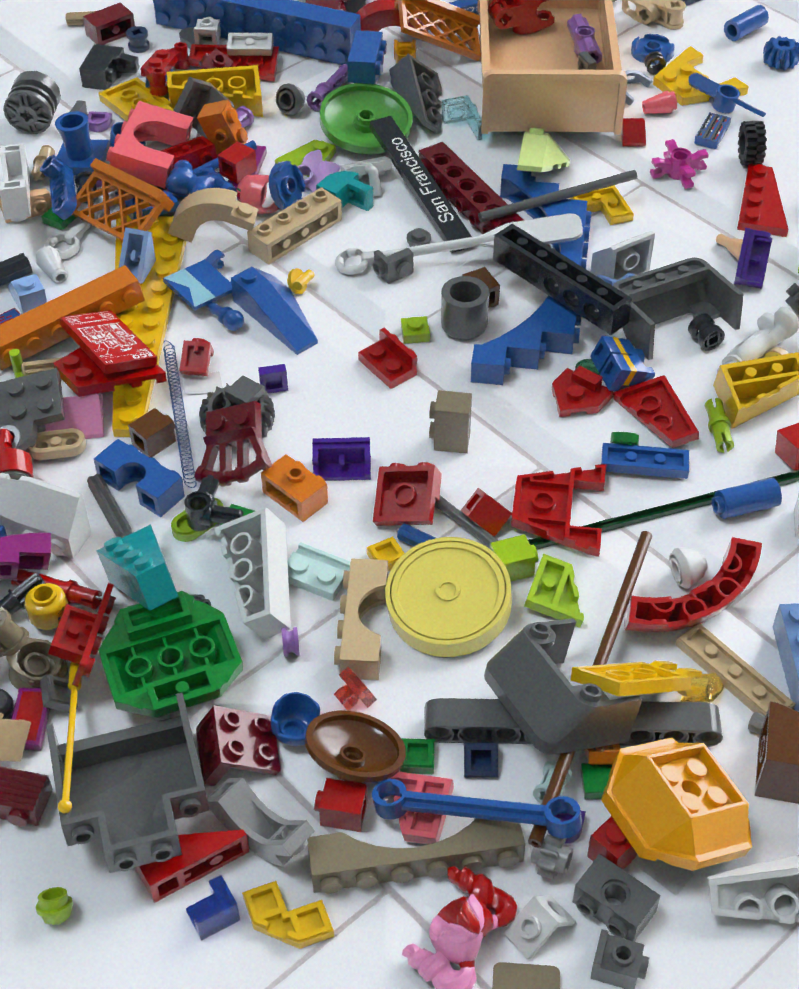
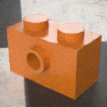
M229 99L203 105L197 119L207 139L215 144L217 157L218 154L237 141L246 144L248 140L247 132L242 127L237 111L232 107Z
M287 454L274 462L271 468L261 472L263 493L302 522L328 504V486L321 476H316L310 472L303 463L295 461Z

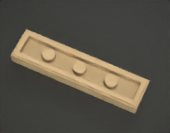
M702 624L691 627L677 638L676 646L752 712H758L766 716L770 702H776L794 710L796 703Z

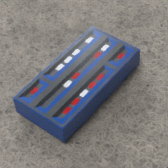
M709 112L695 136L694 144L717 149L731 124V117Z

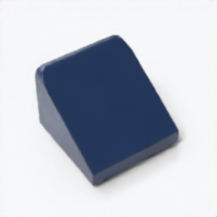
M464 743V777L498 778V743Z

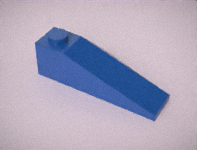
M250 267L231 277L233 302L296 355L318 344V339L291 289L277 277L254 267Z

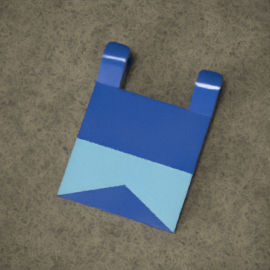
M218 249L211 252L204 260L163 278V282L194 311L232 293L231 281L217 270L224 266L221 258L225 256Z

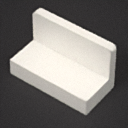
M228 33V55L272 56V46H274L272 33Z

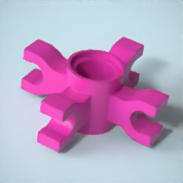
M674 139L666 140L665 146L668 151L663 152L665 159L660 157L652 158L651 163L656 169H650V175L655 179L667 174L674 180H681L684 189L693 188L694 182L691 177L696 176L694 169H707V165L702 159L709 158L706 149H702L692 154L688 149L678 147Z

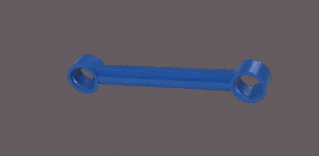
M396 779L383 780L376 784L372 790L375 811L379 817L387 820L400 818L407 811L533 824L546 826L547 831L552 836L560 839L575 836L582 827L580 806L576 800L567 796L555 797L546 805L407 791L405 785ZM391 795L400 796L397 801L392 803H386V800H383ZM560 813H568L574 817L568 821L560 822V819L554 816Z

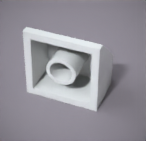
M651 230L592 253L590 272L596 276L604 275L613 280H619L628 272L638 275L650 271L655 232Z

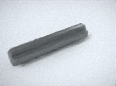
M95 474L94 476H89L87 479L88 487L115 536L123 538L131 534L132 528L102 475Z

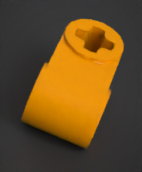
M394 39L395 64L407 54L416 58V39H412L411 42H398L397 39Z

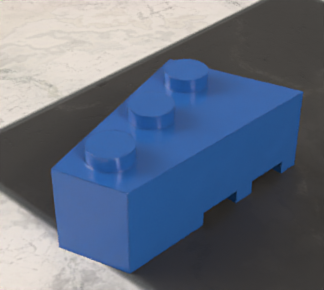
M356 30L347 60L348 83L375 84L383 74L384 55H386L387 41L383 40V32Z

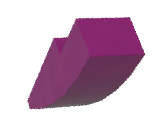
M25 533L0 537V579H17L18 569L48 570L51 557V533Z

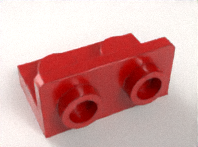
M204 136L161 150V152L175 155L173 168L179 160H186L194 170L217 158L215 144Z
M385 327L379 330L378 342L358 352V360L390 389L417 375L418 359L416 353L406 347L395 334L390 333Z

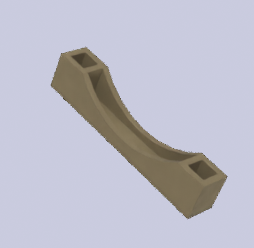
M475 819L455 835L437 843L420 847L390 848L375 846L359 841L343 832L311 836L307 839L313 893L323 892L327 894L336 893L343 888L356 886L359 888H370L377 883L390 881L405 883L417 877L429 876L439 878L445 876L448 867L456 866L459 870L467 867L473 872H477L485 867L498 865L500 867H511L519 862H524L526 845L521 823Z

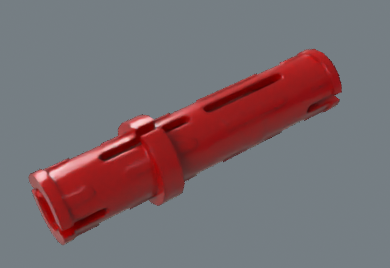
M18 569V580L12 579L11 585L19 586L36 572ZM37 573L43 578L45 583L55 584L63 589L68 605L75 603L93 610L99 607L102 598H97L96 596H102L100 590L78 585L77 581L71 579L63 581Z

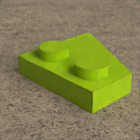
M313 140L276 158L275 164L290 161L292 165L299 166L302 164L304 156L315 150L321 151L322 161L330 162L336 154V145L325 141Z
M543 553L524 607L558 620L573 618L576 621L575 626L580 628L584 621V613H580L578 605L580 596L578 587L574 583L575 574L572 564Z

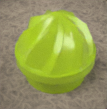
M49 888L38 895V903L35 906L36 913L43 919L45 924L60 925L70 917L73 901L65 888Z

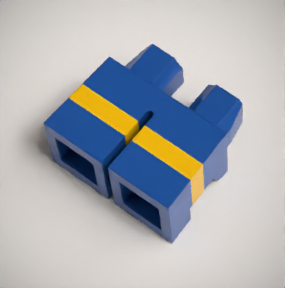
M602 335L590 355L598 372H601L600 375L603 377V381L609 391H618L621 385L633 386L655 377L653 368L646 367L643 364L645 360L643 351L634 348L629 339Z

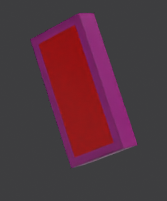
M19 688L12 720L31 722L24 750H42L50 708L43 707L41 688Z

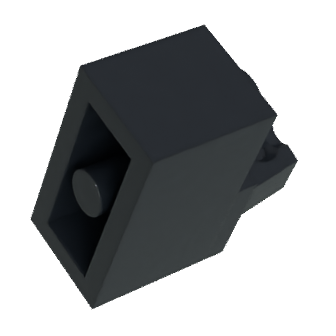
M94 44L79 67L82 87L98 90L110 88L112 83L116 81V78L120 79L123 73L138 72L140 68L138 57L125 54L124 47Z

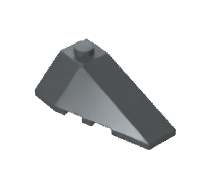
M407 54L389 69L391 85L406 100L422 125L439 134L441 132L442 115L438 109L442 107V102L439 100V96L442 95V87L438 73Z

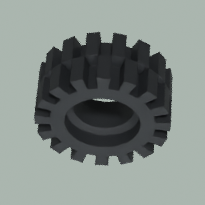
M763 121L741 122L740 132H738L739 140L737 141V145H739L737 149L739 153L738 158L741 165H757L764 162L765 150H767V132Z

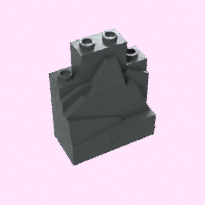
M183 693L176 694L180 716L74 741L69 796L72 809L66 814L59 812L61 828L67 847L76 844H87L92 840L101 838L109 873L129 871L137 866L152 862H164L172 857L182 855L175 819L194 817L199 813L210 811ZM52 723L46 725L57 803L62 800L67 743H58Z

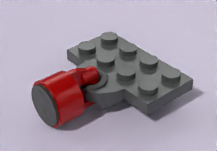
M57 368L0 382V473L9 474L11 479L19 480L21 476L34 478L32 457L25 450L28 447H34L37 440L38 426L65 420L61 377Z

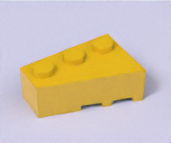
M799 352L719 366L713 386L718 398L723 402L725 415L731 422V429L799 395Z

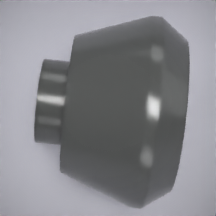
M290 83L281 85L276 92L278 109L285 115L297 114L305 104L304 92Z

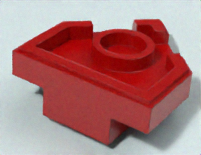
M580 365L574 371L566 368L552 382L551 389L557 403L559 417L571 416V413L586 412V414L599 413L613 398V391H609L607 387L602 385V376Z

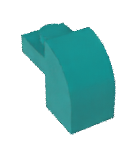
M351 171L335 172L326 176L316 185V190L322 187L339 198L342 208L348 203L365 211H369L374 207L373 187L360 182L359 173Z

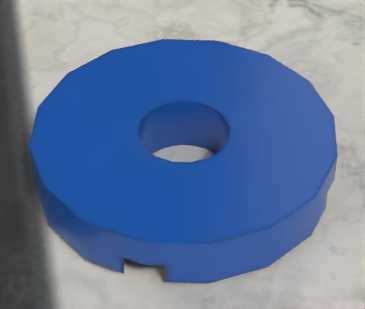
M647 34L644 35V38L639 39V37H636L632 41L631 55L637 61L644 63V59L649 53L658 51L663 55L665 61L669 62L674 57L675 45L674 43L671 44L669 42L670 39L665 36Z
M290 161L276 163L269 175L270 195L280 210H284L301 200L302 192H305L303 175L296 165H292Z

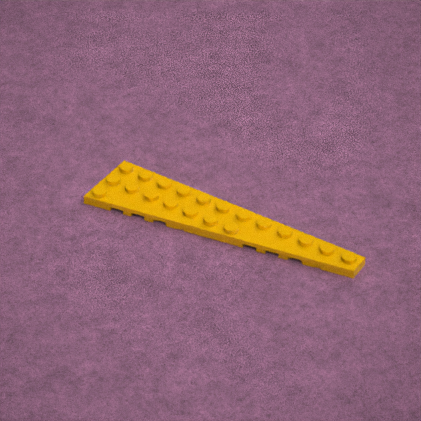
M126 215L127 222L132 221V219L128 215ZM158 216L148 230L152 233L156 261L143 284L139 283L145 301L116 314L157 356L158 365L175 292L163 282V278L180 271L187 242L168 234L174 216ZM121 218L116 219V226L121 225ZM116 238L115 269L119 268L123 241ZM155 379L142 381V386L132 388L129 384L114 386L112 419L114 437L131 438L128 424L148 412Z

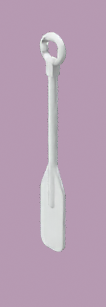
M192 128L189 140L197 138L196 129ZM152 141L147 147L161 151L172 147V145ZM118 190L113 191L109 195V199L115 198V192H118ZM104 209L94 213L95 219L100 218L104 214ZM82 220L67 233L57 234L49 238L45 246L54 247L58 242L65 241L72 246L66 251L58 250L61 259L73 257L80 249L79 240L84 236L83 233L92 225Z
M563 214L507 223L476 237L381 252L387 257L409 248L414 253V256H421L479 246L494 248V235L512 223L546 245L576 240L583 234V228L578 215ZM357 247L345 249L336 257L335 266L343 274L353 275L360 273L367 266L373 264L374 251L376 250L365 251ZM361 256L360 264L344 266V259L346 257Z

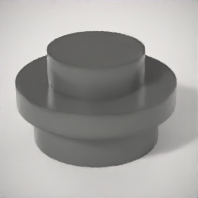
M416 228L408 232L406 240L409 247L430 244L431 234L427 230Z

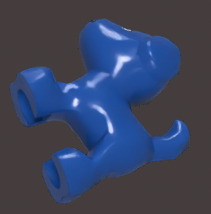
M179 160L175 163L165 182L166 187L175 197L185 198L193 192L207 188H223L237 191L233 184L228 183L213 168H204L202 170L203 175L196 176L191 164L186 160Z

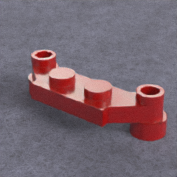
M178 42L174 44V48L156 50L141 66V76L146 77L150 82V94L154 96L168 94V84L165 81V76L173 67L181 70L190 68L187 44Z

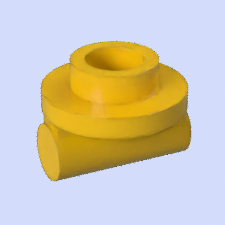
M299 268L290 270L287 278L288 287L295 294H303L307 289V284L314 278V272L310 269L303 272Z

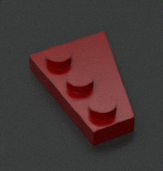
M665 375L613 392V398L619 405L670 447L675 448L699 439L698 429Z

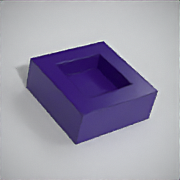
M285 364L258 367L259 384L265 386L267 394L288 391Z

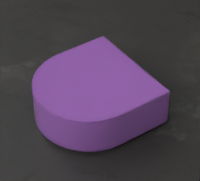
M90 111L87 115L89 130L92 132L107 130L113 120L112 113Z

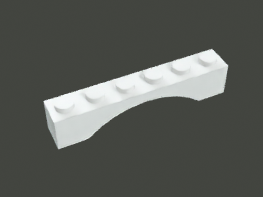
M25 144L0 146L3 182H0V198L4 219H11L13 222L23 221L26 217H31L30 174Z

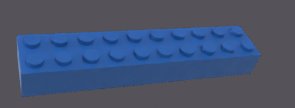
M153 0L156 24L177 29L194 28L198 19L212 17L220 21V38L228 40V33H272L274 46H279V51L340 65L347 64L356 30L361 31L360 14L294 0Z

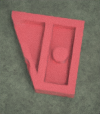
M398 772L389 778L401 781L407 791L452 795L454 790L453 779L404 772ZM393 795L394 802L400 798V796ZM407 811L399 818L404 841L426 845L439 842L446 815Z

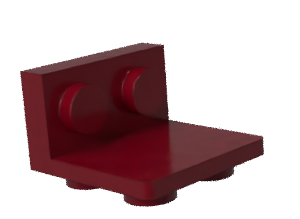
M212 706L196 727L200 767L204 785L215 786L228 773L230 768L277 775L281 771L276 736L273 735L271 730L270 715Z

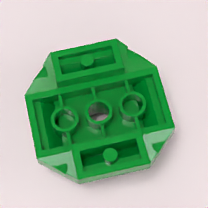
M183 590L177 592L178 597L150 611L141 604L120 609L114 620V625L98 650L116 709L157 718L179 711L176 694L183 693L186 708L221 697L244 669L243 661L224 613L206 603L195 600L194 596Z

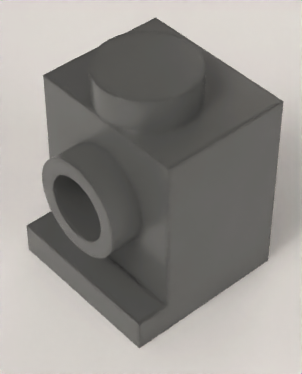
M601 929L590 979L624 989H635L637 978L645 980L650 957L643 955L645 944L609 935L608 930Z

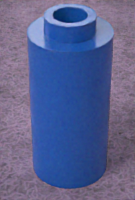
M756 5L726 21L724 24L726 37L731 41H737L766 25L769 21L768 11L764 6Z
M767 478L717 490L712 498V508L716 515L719 514L722 519L736 517L780 506L782 503V492L775 478Z

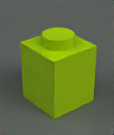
M525 534L490 543V550L504 563L510 577V582L534 576L535 563L539 560L538 552L534 545H530Z

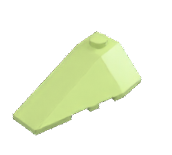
M530 128L529 132L525 131L517 170L546 172L551 171L552 168L569 167L570 159L549 133H544L542 128Z

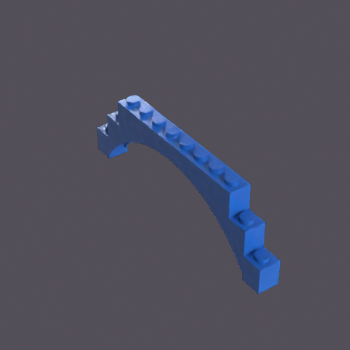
M503 164L500 197L516 203L559 191L560 183L536 181V176H532V171L517 170V165ZM564 199L525 210L533 219L563 214L578 215L583 228L581 237L573 241L553 243L552 247L586 269L587 259L582 258H587L588 243L585 242L589 241L590 227L585 226H590L591 211H587V201ZM548 295L542 305L517 327L484 344H474L471 361V382L503 385L504 375H510L511 367L538 370L539 359H545V352L572 354L573 343L579 344L580 328L575 326L581 325V316Z

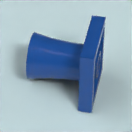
M68 112L56 119L55 126L63 141L56 157L73 170V175L84 171L93 173L94 170L90 167L91 163L95 158L103 162L106 161L107 153L111 146L110 141L90 139L88 116L83 112Z

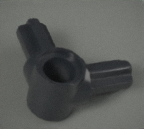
M213 475L204 477L198 491L188 494L184 500L187 524L192 530L204 531L212 527L215 522L225 524L243 516L241 509L217 506V501L214 497L220 483Z

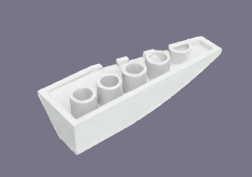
M0 473V525L5 527L7 535L51 533V552L58 556L63 555L74 559L92 534L83 495L32 477L21 476L19 480L11 479L9 474Z
M799 855L745 866L707 877L712 915L760 920L761 918L771 919L787 924L799 923Z

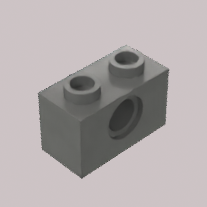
M599 854L575 884L572 902L576 904L581 913L588 917H594L605 924L614 936L635 942L657 912L661 895ZM615 898L619 900L621 904H611L606 899Z

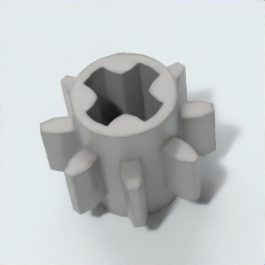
M549 833L543 840L541 847H533L530 862L539 867L538 875L554 879L558 872L567 873L573 856V848L565 844L566 839L556 838Z

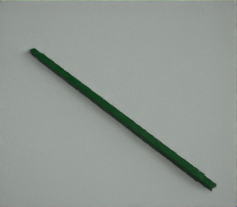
M799 471L788 472L769 478H775L779 486H784L799 481ZM716 491L581 527L601 528L603 533L711 505ZM542 537L528 540L530 545H534L537 550L559 544Z

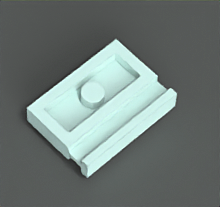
M300 542L298 549L295 552L293 551L287 560L288 584L334 601L343 587L344 570L350 571L351 561Z

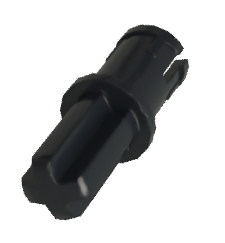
M34 573L14 590L9 589V594L0 600V607L7 610L11 615L20 608L24 610L27 593L37 585L46 584L39 574Z

